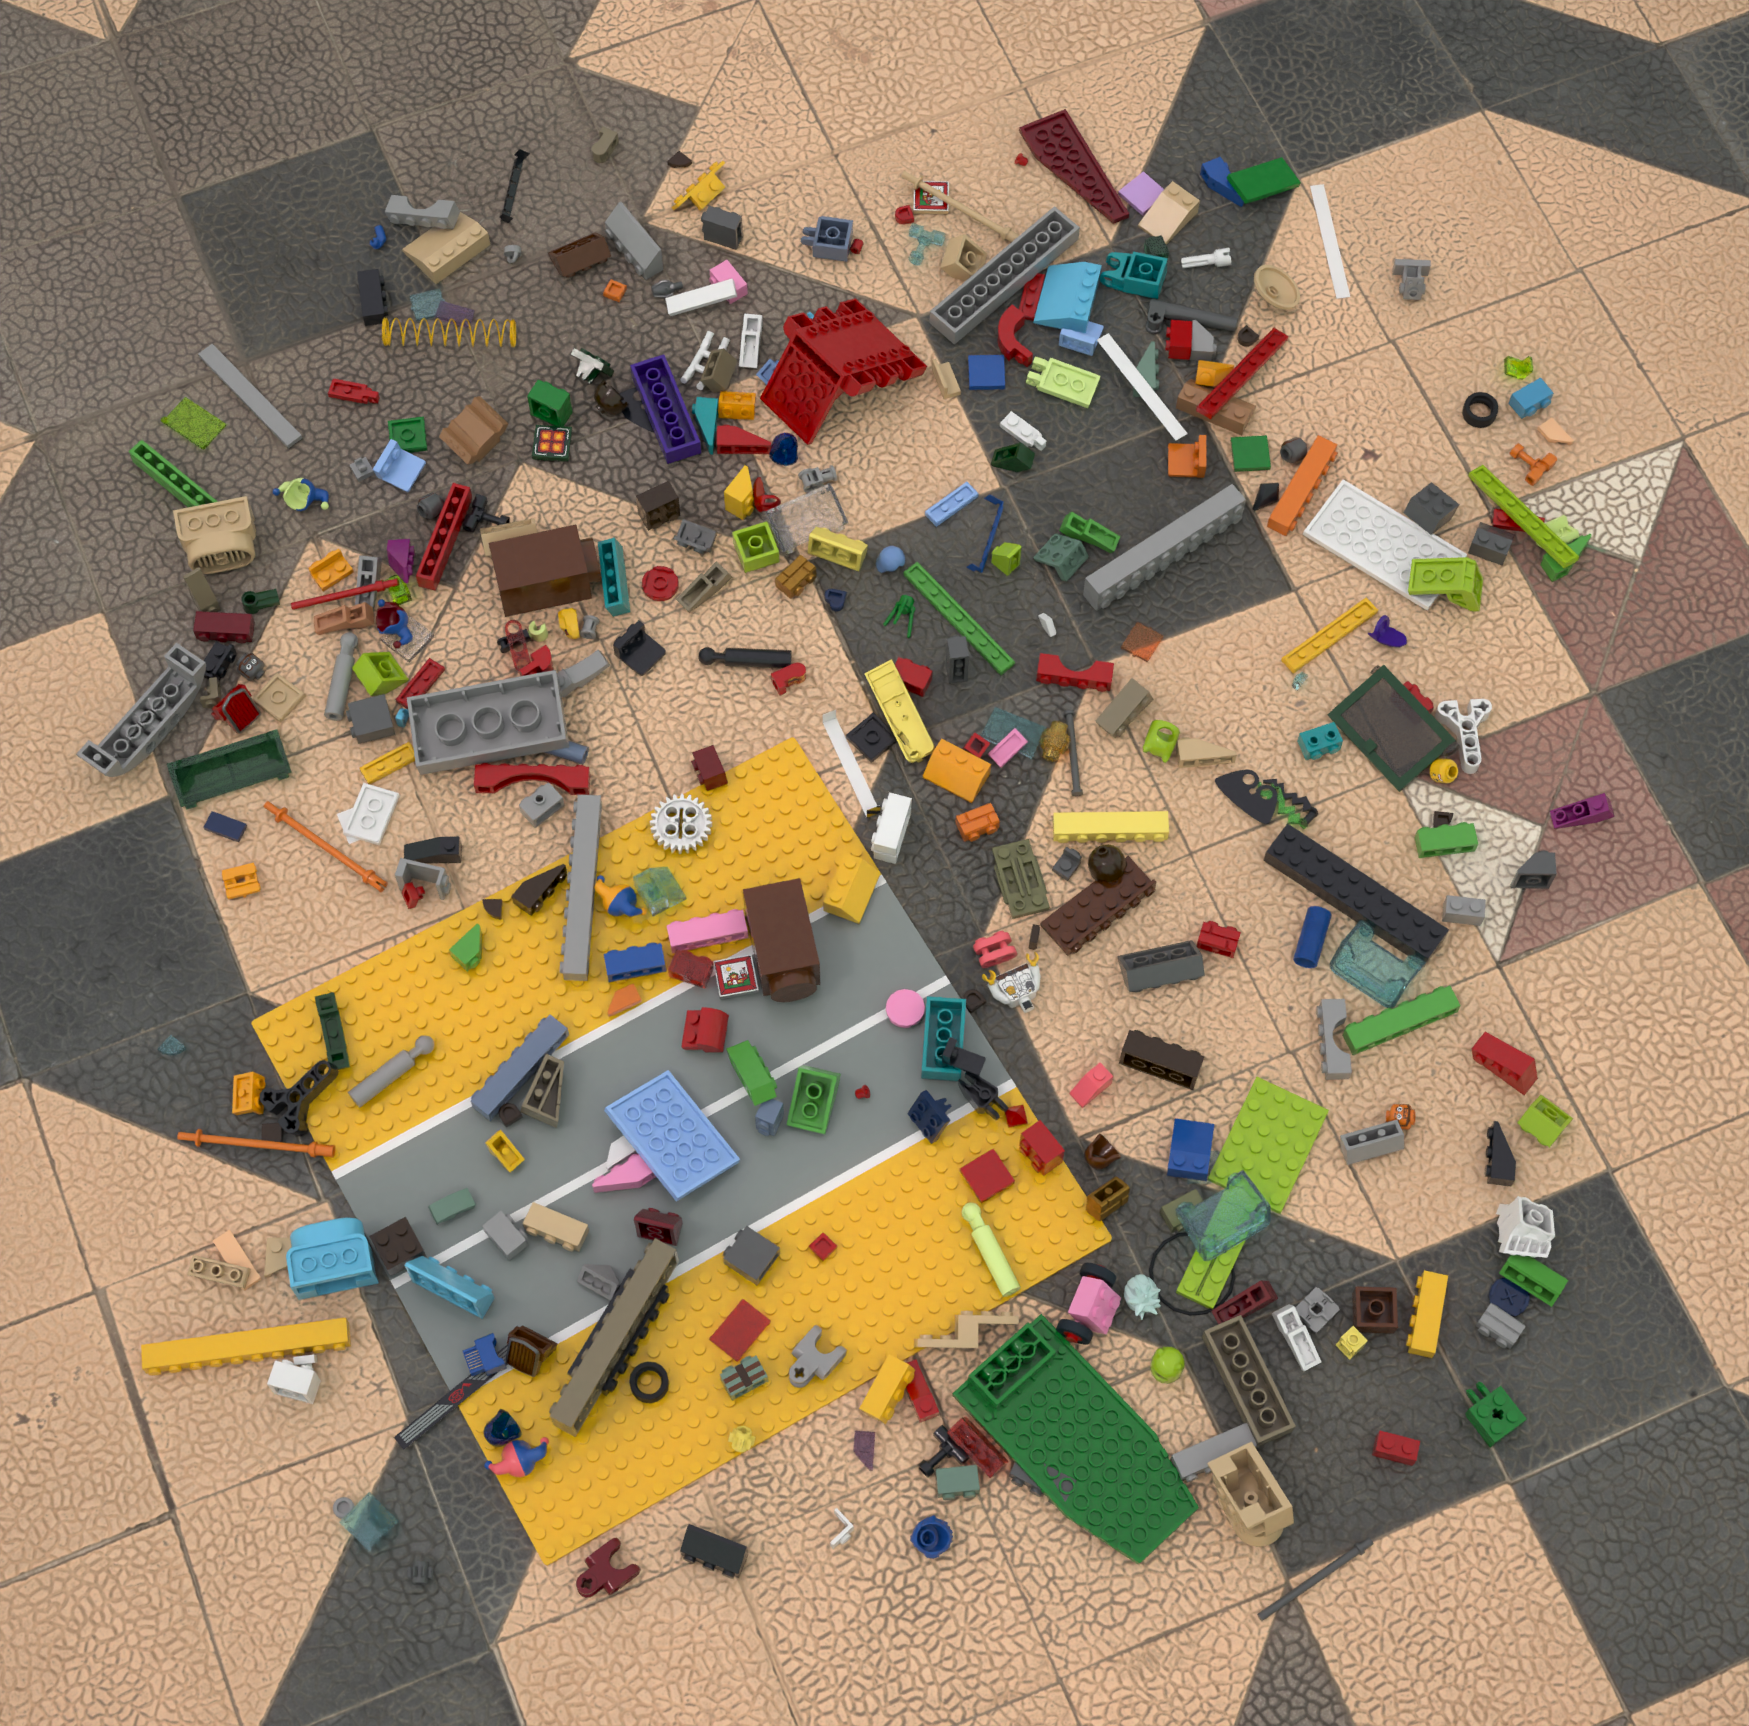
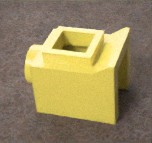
M1352 1326L1341 1336L1336 1346L1350 1360L1365 1346L1368 1340Z

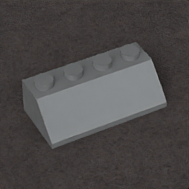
M619 202L605 221V234L608 239H612L615 242L618 251H622L625 254L627 262L634 265L639 276L642 275L647 280L663 270L662 251L624 204Z

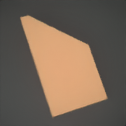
M1553 418L1538 426L1537 430L1550 443L1561 442L1572 445L1574 442Z

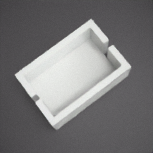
M890 792L888 799L884 798L882 816L879 815L877 831L873 833L871 840V851H874V859L896 864L911 816L912 798Z

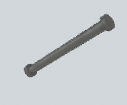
M1066 710L1063 714L1066 718L1073 784L1071 793L1072 796L1077 797L1083 795V790L1080 788L1073 720L1075 711Z

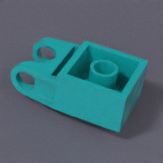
M1134 251L1133 254L1112 252L1107 255L1106 263L1116 270L1102 272L1099 279L1107 287L1158 299L1167 274L1168 258Z

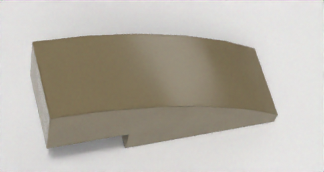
M716 561L704 575L701 573L676 600L688 612H691L719 591L732 576Z

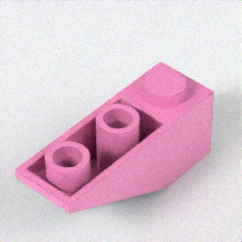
M635 1153L624 1164L614 1166L607 1175L597 1177L592 1184V1188L595 1193L640 1188L656 1178V1176L640 1155Z

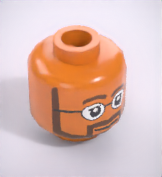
M1393 1104L1390 1110L1386 1111V1122L1398 1120L1402 1130H1409L1412 1125H1415V1109H1412L1409 1104Z

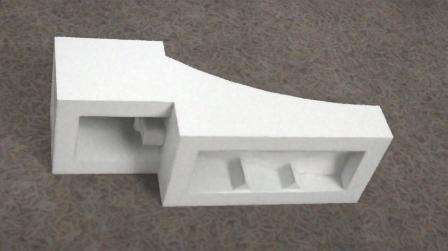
M744 314L739 367L757 369L762 334V315Z
M1288 1304L1273 1312L1272 1315L1277 1327L1290 1346L1301 1370L1306 1371L1321 1363L1307 1328L1302 1324L1295 1306Z

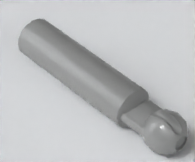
M351 632L343 634L340 638L341 650L340 654L336 656L324 712L326 718L334 721L343 719L353 672L352 667L355 662L353 653L358 645V638Z
M430 1036L418 1037L413 1049L409 1052L406 1050L400 1051L348 1092L351 1099L359 1108L412 1068L415 1065L414 1059L417 1056L431 1053L434 1049L433 1039Z

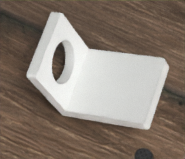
M837 1508L834 1510V1514L846 1528L830 1542L832 1549L839 1543L842 1545L846 1543L851 1537L850 1533L854 1530V1526Z

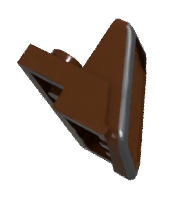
M523 1325L521 1327L516 1326L508 1334L506 1363L519 1372L535 1377L539 1373L542 1362L556 1350L558 1343Z

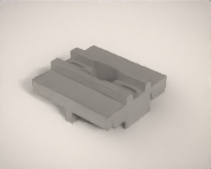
M1317 1287L1295 1307L1300 1320L1315 1334L1340 1311L1339 1306L1333 1303L1334 1301ZM1315 1306L1321 1309V1312L1317 1315L1312 1311Z

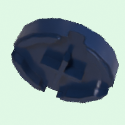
M1507 1278L1496 1280L1488 1294L1489 1304L1493 1303L1512 1317L1522 1314L1528 1307L1530 1300L1528 1291Z

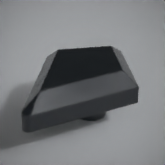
M1278 482L1260 484L1252 510L1256 511L1279 501Z

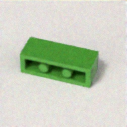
M1461 822L1453 826L1444 824L1437 828L1422 827L1417 830L1414 837L1419 858L1475 852L1478 846L1474 823L1468 824L1467 822Z
M1517 1254L1510 1255L1499 1274L1551 1307L1568 1282L1566 1278L1536 1259Z

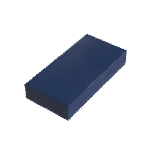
M211 811L203 828L206 831L240 842L247 824Z

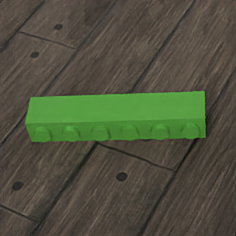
M140 440L129 450L134 464L187 507L218 502L143 440Z
M1440 986L1434 989L1433 993L1428 995L1423 993L1417 996L1416 1000L1411 1002L1408 1000L1404 1001L1394 1009H1384L1377 1016H1367L1360 1023L1353 1022L1348 1024L1342 1036L1352 1055L1457 1013L1461 1005L1451 986L1445 988Z

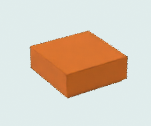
M611 279L603 292V296L620 302L627 290V285Z

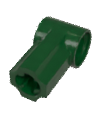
M276 589L258 593L247 591L241 597L243 609L247 614H255L259 609L280 605Z

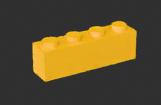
M1424 1270L1422 1275L1417 1277L1416 1288H1419L1418 1296H1414L1412 1307H1415V1314H1411L1409 1321L1412 1331L1411 1334L1407 1335L1406 1346H1409L1408 1353L1433 1358L1435 1355L1448 1281L1447 1275Z

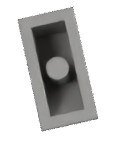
M1196 320L1192 321L1190 360L1211 361L1212 355H1216L1217 344H1213L1214 336Z

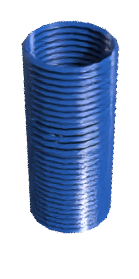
M1318 906L1308 908L1293 958L1297 965L1305 968L1317 967L1332 916L1331 912Z

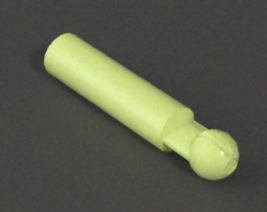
M970 1202L965 1204L961 1212L962 1217L969 1222L973 1230L971 1235L1002 1296L1007 1297L1014 1294L1021 1287L990 1226L985 1225L981 1217L980 1207L976 1203Z

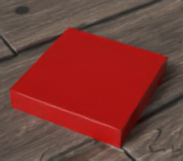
M991 1149L959 1170L980 1203L1015 1183V1180L994 1149Z

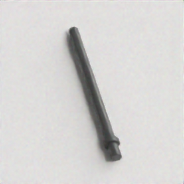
M1368 1537L1361 1543L1357 1542L1354 1544V1548L1257 1614L1261 1621L1265 1620L1357 1555H1363L1365 1550L1374 1544L1373 1541Z

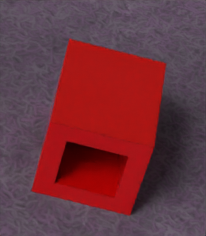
M974 732L962 749L980 758L990 742Z

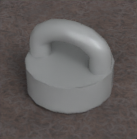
M507 245L504 247V256L507 257L508 263H514L521 256V247L517 245Z

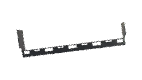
M519 149L514 154L517 158L514 160L500 222L509 223L513 219L510 215L523 160L530 154L522 149Z

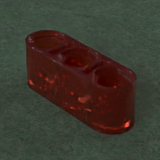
M510 620L505 625V633L514 668L519 673L518 662L524 660L529 664L531 661L520 622ZM512 624L517 625L519 628L515 634L508 631V627ZM517 642L523 645V650L520 652H516L512 648Z

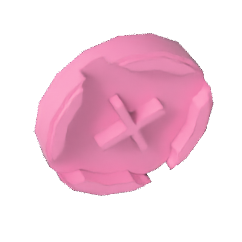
M898 990L891 994L887 1000V1016L891 1023L898 1027L909 1028L918 1024L924 1016V1001L913 990Z

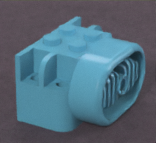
M338 1218L313 1223L297 1228L291 1233L290 1241L292 1248L288 1250L286 1260L290 1286L298 1300L379 1283L375 1273L372 1249L365 1237L363 1223L359 1219Z

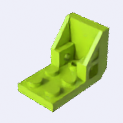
M1468 557L1412 559L1408 586L1409 595L1446 594L1450 602L1472 612L1480 611L1483 577L1475 560Z

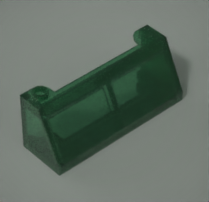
M279 729L166 764L180 806H185L186 810L197 807V802L276 777L279 781L288 778L289 773H292Z

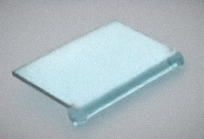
M995 707L981 737L998 744L1016 728L1028 741L1018 753L1033 759L1047 727Z

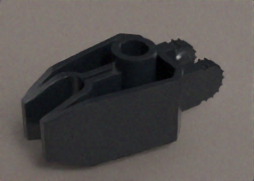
M968 1072L965 1073V1078L972 1084L971 1086L961 1079L958 1080V1086L963 1096L978 1114L986 1112L993 1119L998 1120L1000 1116L991 1106L995 1104L1005 1112L1009 1109L998 1097V1088L980 1076Z

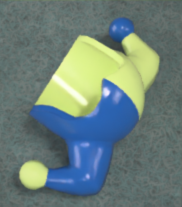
M306 478L286 481L280 487L273 489L275 496L280 495V492H284V501L290 508L296 511L306 510L313 501H322L321 508L323 510L329 507L328 492L315 488L313 483Z

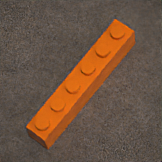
M1319 435L1317 436L1270 515L1267 524L1268 528L1284 536H1287L1289 531L1293 532L1297 525L1296 519L1302 517L1306 509L1304 507L1305 504H1309L1313 498V490H1318L1322 482V475L1326 476L1329 471V463L1335 461L1338 452H1336L1338 444Z

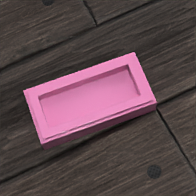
M1014 728L988 755L1002 768L1028 741Z

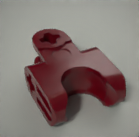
M612 1538L585 1559L584 1562L589 1569L582 1573L576 1581L577 1590L582 1597L590 1598L603 1588L608 1595H612L639 1575L641 1569L636 1564H631L624 1569H615L611 1566V1557L621 1546V1541L618 1538ZM583 1583H590L591 1588L584 1587Z

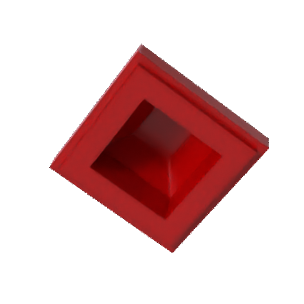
M1024 1105L1008 1107L1009 1109L1005 1112L1008 1128L1028 1124Z

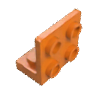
M1199 435L1198 442L1194 444H1168L1169 477H1205L1206 435Z

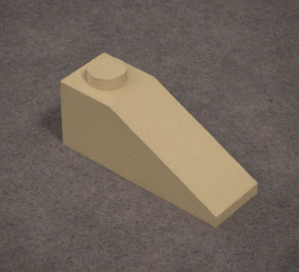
M1184 737L1177 740L1176 744L1179 768L1235 763L1237 756L1236 751L1197 738Z

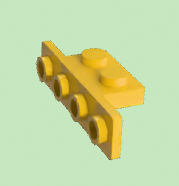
M714 162L709 167L710 171L707 174L704 172L697 178L699 182L696 185L692 183L686 188L685 191L687 193L684 196L679 195L674 200L675 204L671 208L675 210L689 198L699 210H702L725 188L723 183L714 174L725 162Z

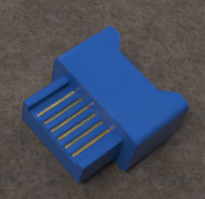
M494 1333L474 1340L475 1346L463 1350L471 1376L486 1372L487 1376L507 1369L504 1360L497 1356L495 1350L497 1341Z

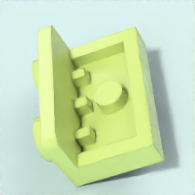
M1565 515L1545 523L1565 543H1570L1573 539L1579 537L1578 530L1568 525L1567 516Z

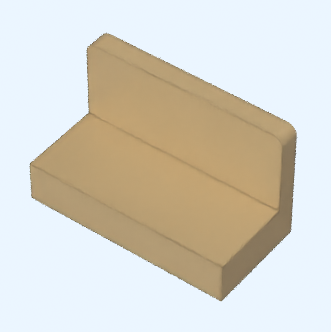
M933 359L932 372L943 399L961 395V390L950 363L946 362L938 365L937 360Z

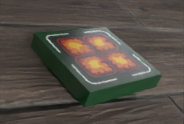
M536 425L532 459L568 462L572 427Z

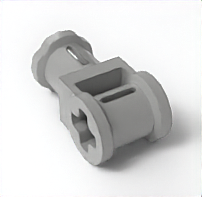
M833 465L823 470H819L818 467L804 469L798 474L799 479L804 484L803 489L806 493L824 487V482L837 481Z

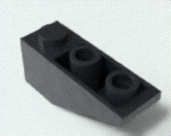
M1494 1121L1492 1126L1487 1129V1139H1490V1145L1486 1148V1158H1489V1162L1485 1166L1484 1175L1488 1177L1487 1184L1511 1187L1515 1181L1516 1161L1499 1122Z

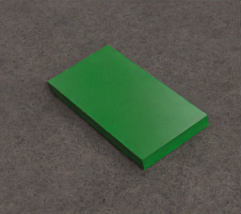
M1282 157L1228 174L1227 180L1245 204L1297 188L1301 184Z

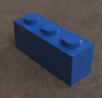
M649 943L643 947L631 946L627 950H611L604 954L609 982L666 972L661 943Z

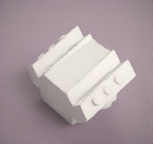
M1519 1196L1510 1204L1500 1203L1496 1212L1497 1215H1500L1497 1221L1499 1227L1498 1242L1502 1243L1499 1252L1510 1255L1517 1254L1534 1258H1547L1551 1249V1240L1555 1237L1553 1210L1545 1205L1536 1204L1526 1197Z

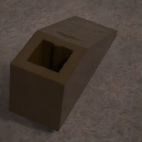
M562 864L524 881L511 896L513 904L531 916L534 912H538L542 908L544 900L553 895L558 883H562L566 879V865Z

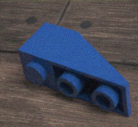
M1221 157L1203 163L1200 175L1207 186L1242 207L1244 204L1243 200L1227 180L1228 174H1231L1228 164Z

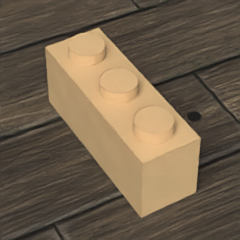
M535 1202L532 1203L523 1221L526 1233L532 1236H537L538 1234L551 1244H555V1242L562 1244L564 1249L571 1252L574 1250L580 1252L589 1233L588 1224Z

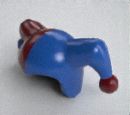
M380 599L378 601L380 608L377 609L376 625L379 633L398 635L401 640L393 643L395 649L410 643L413 640V636L407 627L408 615L406 611L396 602H385L383 599Z

